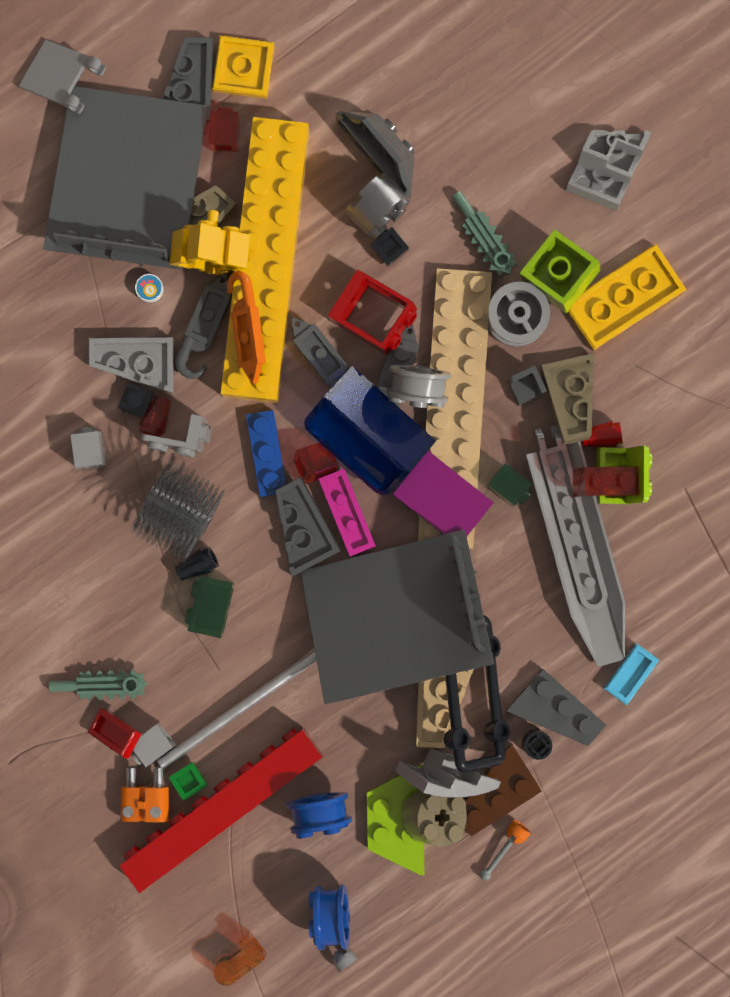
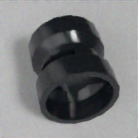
M529 730L522 739V747L532 759H544L552 751V740L542 730Z

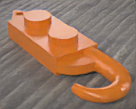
M236 271L228 279L227 292L231 294L235 281H240L243 298L235 303L233 312H231L238 368L244 370L252 384H257L262 364L266 363L259 310L255 306L251 279L246 273Z

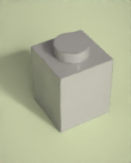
M85 427L78 429V434H71L74 466L76 469L107 466L102 432L95 431L94 427Z
M159 722L140 736L131 756L138 765L143 763L147 767L173 748L176 743Z

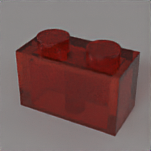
M638 466L582 467L573 469V497L639 495Z

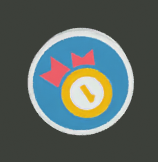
M145 274L137 280L135 291L142 301L153 303L162 297L164 286L156 275Z

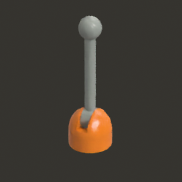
M513 819L506 830L508 841L488 868L480 872V878L484 881L489 880L491 872L513 843L521 844L525 842L530 836L531 831L522 823Z

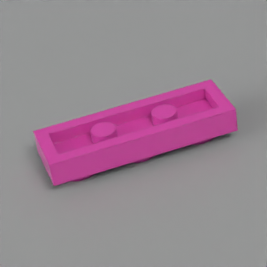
M345 469L319 478L349 556L375 547L376 545Z

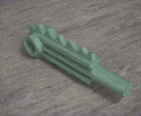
M461 191L457 192L452 198L466 218L465 223L462 225V228L466 229L465 235H473L471 244H479L477 253H485L483 262H491L489 271H496L499 277L503 273L510 275L511 268L517 266L513 260L515 253H507L509 244L500 243L503 235L494 234L497 226L488 225L490 217H485V211L475 213Z
M121 669L117 676L112 670L106 676L101 670L95 676L88 670L86 674L80 672L76 680L50 681L49 691H77L80 700L86 697L88 701L91 700L94 694L100 701L105 694L110 700L116 694L121 700L127 694L134 700L137 695H145L144 687L148 683L144 681V673L137 674L134 669L128 675Z

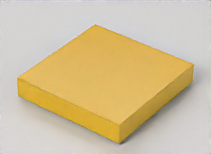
M220 35L212 91L267 99L274 42Z

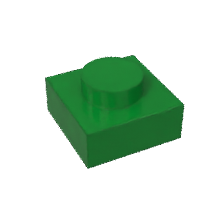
M194 761L169 776L170 781L183 801L208 786Z

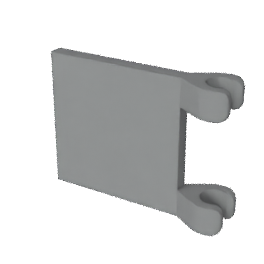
M45 39L19 87L80 114L85 105L79 102L77 96L71 94L73 88L85 68L98 76H102L106 66L101 64L100 59L97 57L84 55Z

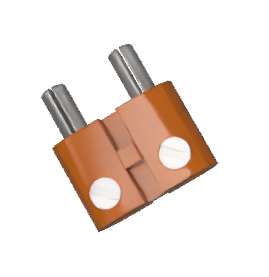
M129 766L126 768V785L121 786L120 821H169V786H163L162 767L153 768V785L151 786L136 785V767Z

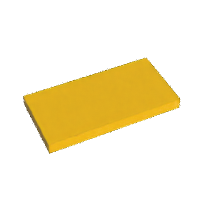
M657 244L585 289L567 313L594 351L687 289Z

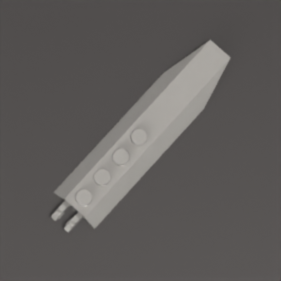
M557 424L551 425L550 431L556 447L547 449L543 432L540 428L535 429L534 434L539 451L526 454L570 616L597 667L625 660V599L581 442L563 445Z

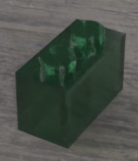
M200 576L199 581L194 580L191 597H195L193 608L188 607L184 624L189 625L188 631L217 638L223 637L235 583L206 576Z

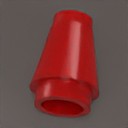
M613 420L592 427L590 439L583 441L584 447L617 448L616 445L623 444L620 422L613 423Z

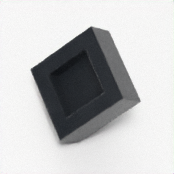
M393 227L370 244L371 248L387 267L409 251V247Z
M128 382L118 409L145 419L155 393Z

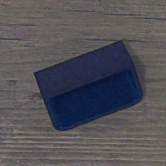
M354 366L322 397L304 420L305 428L310 435L368 487L380 495H388L411 472L436 442L432 436L394 402L388 401V397Z

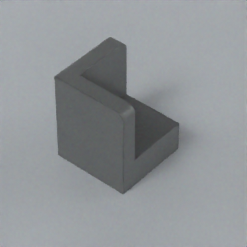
M536 366L517 373L507 380L518 406L543 395L547 391Z

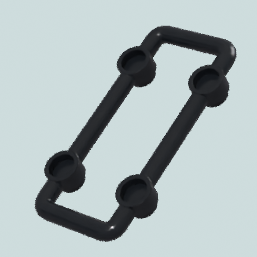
M484 615L494 664L485 666L491 721L485 726L484 734L489 741L494 742L495 755L466 761L465 750L469 746L470 736L468 731L462 728L457 675L455 673L445 676L451 729L444 734L443 740L445 746L453 751L455 766L464 773L501 765L506 757L505 742L510 735L508 723L502 720L496 657L500 653L501 645L498 638L493 636L492 624L486 615Z

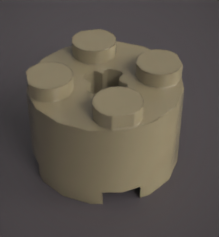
M416 789L417 791L404 801L401 811L402 825L407 829L413 840L443 847L459 842L463 838L467 814L466 802L462 797L434 796Z

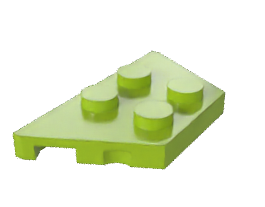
M399 775L367 791L368 850L419 875H424V843L412 839L407 829L403 827L401 819L404 801L409 799L417 791V788Z

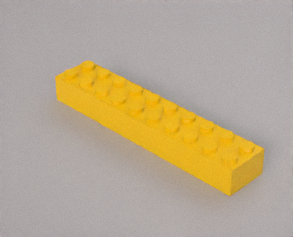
M253 117L240 233L250 235L248 262L246 269L238 271L246 273L253 285L255 306L259 310L266 363L262 364L257 384H252L244 370L238 368L231 312H233L235 303L243 298L241 283L239 280H236L232 292L221 395L226 398L270 403L279 402L310 133L309 123Z

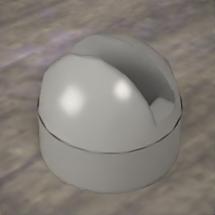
M341 947L339 951H335L333 954V963L339 972L357 960V957L349 948L342 949Z

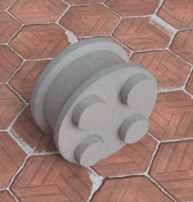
M512 282L502 286L490 301L488 328L492 335L505 345L521 347L531 344L544 332L550 319V306L546 296L539 288L527 282Z
M417 365L390 366L389 371L393 372L392 387L387 389L386 395L389 396L388 401L405 403V400L410 401V406L426 408L427 403L429 406L445 407V403L448 402V396H445L446 380L451 379L450 372Z

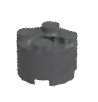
M382 173L380 177L376 176L358 193L360 195L357 199L358 203L356 206L350 203L345 214L369 237L371 236L376 240L387 229L385 226L390 220L396 222L406 211L404 208L410 200L385 173Z

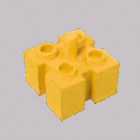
M208 210L207 220H200L196 225H184V228L173 231L170 265L187 269L195 268L199 269L200 272L214 275L226 274L230 270L246 269L250 235L240 233L239 228L225 226L221 230L220 227H217L219 212Z

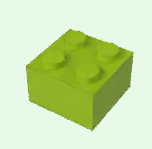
M554 229L522 269L520 276L522 282L530 283L539 288L550 303L566 314L600 272V262Z

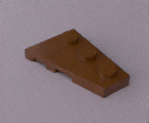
M512 743L506 748V757L503 763L499 766L491 767L485 775L501 781L499 788L487 793L468 796L464 800L466 802L467 814L465 828L470 836L475 835L542 792Z

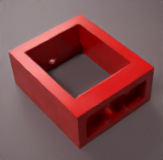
M357 269L327 316L335 325L388 356L391 350L394 351L399 346L402 340L401 334L406 326L410 327L415 321L417 308L413 301ZM368 288L403 309L383 342L347 321Z

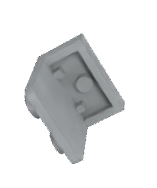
M191 414L186 442L142 434L141 440L146 442L147 447L152 450L167 452L168 448L175 449L174 452L179 455L195 457V453L203 454L204 444L210 441L212 427L209 426V421L203 416Z

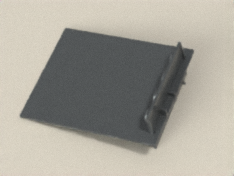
M75 86L71 94L77 96L79 102L85 106L80 114L67 108L43 249L110 259L112 261L138 263L141 268L145 264L181 270L182 267L170 265L172 233L190 223L208 106Z
M465 530L306 569L301 572L324 704L335 703L494 664L480 600L481 595L479 594L475 577L477 571L473 568Z

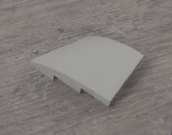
M591 130L581 151L578 164L568 182L566 191L617 211L652 132L643 131L642 134H625V130H615L613 132Z
M430 748L422 768L399 761L395 770L396 773L421 792L440 797L475 796L498 789L501 783L496 778L480 774L479 770L467 773L459 771L455 766L453 755Z

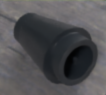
M200 547L189 558L187 557L184 563L181 562L176 565L175 570L178 577L184 581L214 572V568L219 567V563L214 551L210 547L205 549Z

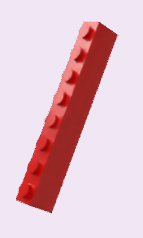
M294 727L281 737L284 742L276 748L273 744L259 753L260 760L253 765L248 761L236 770L238 773L236 778L231 781L225 778L214 787L216 792L209 798H206L205 795L201 796L191 804L193 809L186 815L181 811L170 819L168 823L171 826L161 832L158 828L145 838L148 843L139 849L135 845L122 856L125 860L119 866L138 893H141L323 757L322 752L306 730L301 728L297 731Z

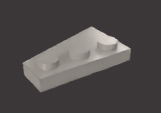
M173 337L89 338L90 367L174 394Z

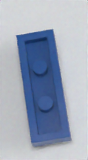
M274 410L247 414L246 418L260 497L276 495V489L286 485Z

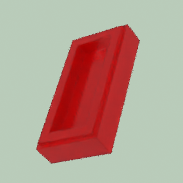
M103 708L99 709L87 732L118 755L129 759L142 733Z

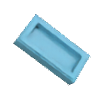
M635 643L603 689L625 705H628L659 662V659Z

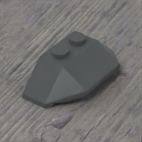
M350 111L337 112L336 122L378 173L380 175L385 173L410 200L414 168L413 154L415 151L406 140L401 141L395 134L397 129L389 119L383 120L379 114Z

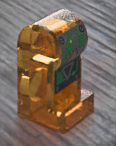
M250 931L241 937L239 941L241 948L231 956H223L218 960L214 969V977L219 984L228 986L235 983L265 960L266 951Z

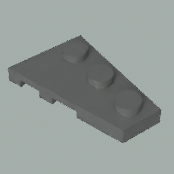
M184 37L163 99L207 105L206 122L211 123L213 38Z
M302 477L276 489L291 577L341 551Z
M544 669L540 670L506 709L507 712L586 746H589L606 726L604 722Z

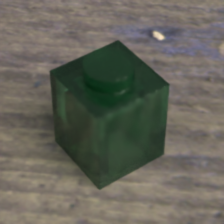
M506 463L502 465L486 486L512 507L517 502L522 505L532 493L528 490L532 483Z

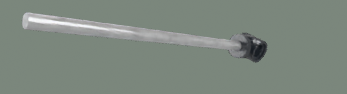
M315 649L158 759L160 767L165 769L317 662Z

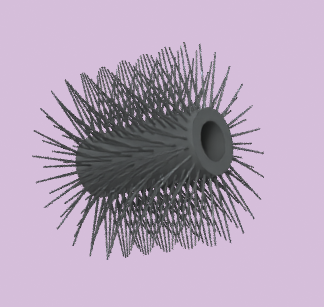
M166 469L163 474L161 473V478H159L158 482L156 481V484L152 485V489L143 503V509H140L141 512L134 524L139 527L138 530L142 532V528L146 532L149 530L154 535L153 539H160L162 543L164 541V544H166L164 546L168 547L167 545L171 546L169 548L173 549L172 547L175 545V551H173L175 553L173 554L176 555L178 552L184 553L183 551H185L186 556L184 557L189 558L197 541L199 542L206 532L223 494L219 493L217 499H214L216 498L214 496L218 493L216 491H219L215 489L214 493L211 492L214 486L211 485L210 489L206 490L209 484L205 483L206 485L204 486L200 482L196 484L197 481L193 480L194 482H192V479L188 478L189 480H187L185 476L182 475L181 477L177 472Z

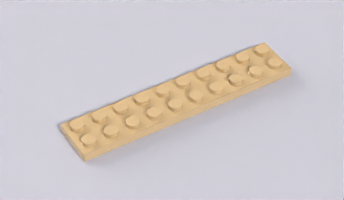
M437 268L430 368L450 372L451 379L446 380L445 396H448V402L445 403V407L429 406L427 403L424 454L427 451L431 452L477 489L489 327L488 308L491 297L492 272ZM419 516L418 541L443 535ZM475 527L467 536L469 549L474 547Z

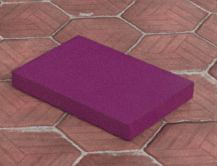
M429 451L424 454L393 493L397 499L443 535L465 530L466 536H468L494 503Z

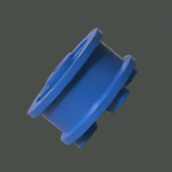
M342 791L319 793L287 802L286 807L291 809L294 823L290 827L291 833L296 834L297 839L313 836V832L323 831L324 835L341 832V828L348 827V824L352 822V817L347 815L344 801L348 798V793Z
M339 885V888L334 890H323L322 886H316L314 892H309V908L313 909V920H309V937L313 938L314 945L317 946L318 950H324L325 946L341 945L342 949H348L350 941V909L346 886Z

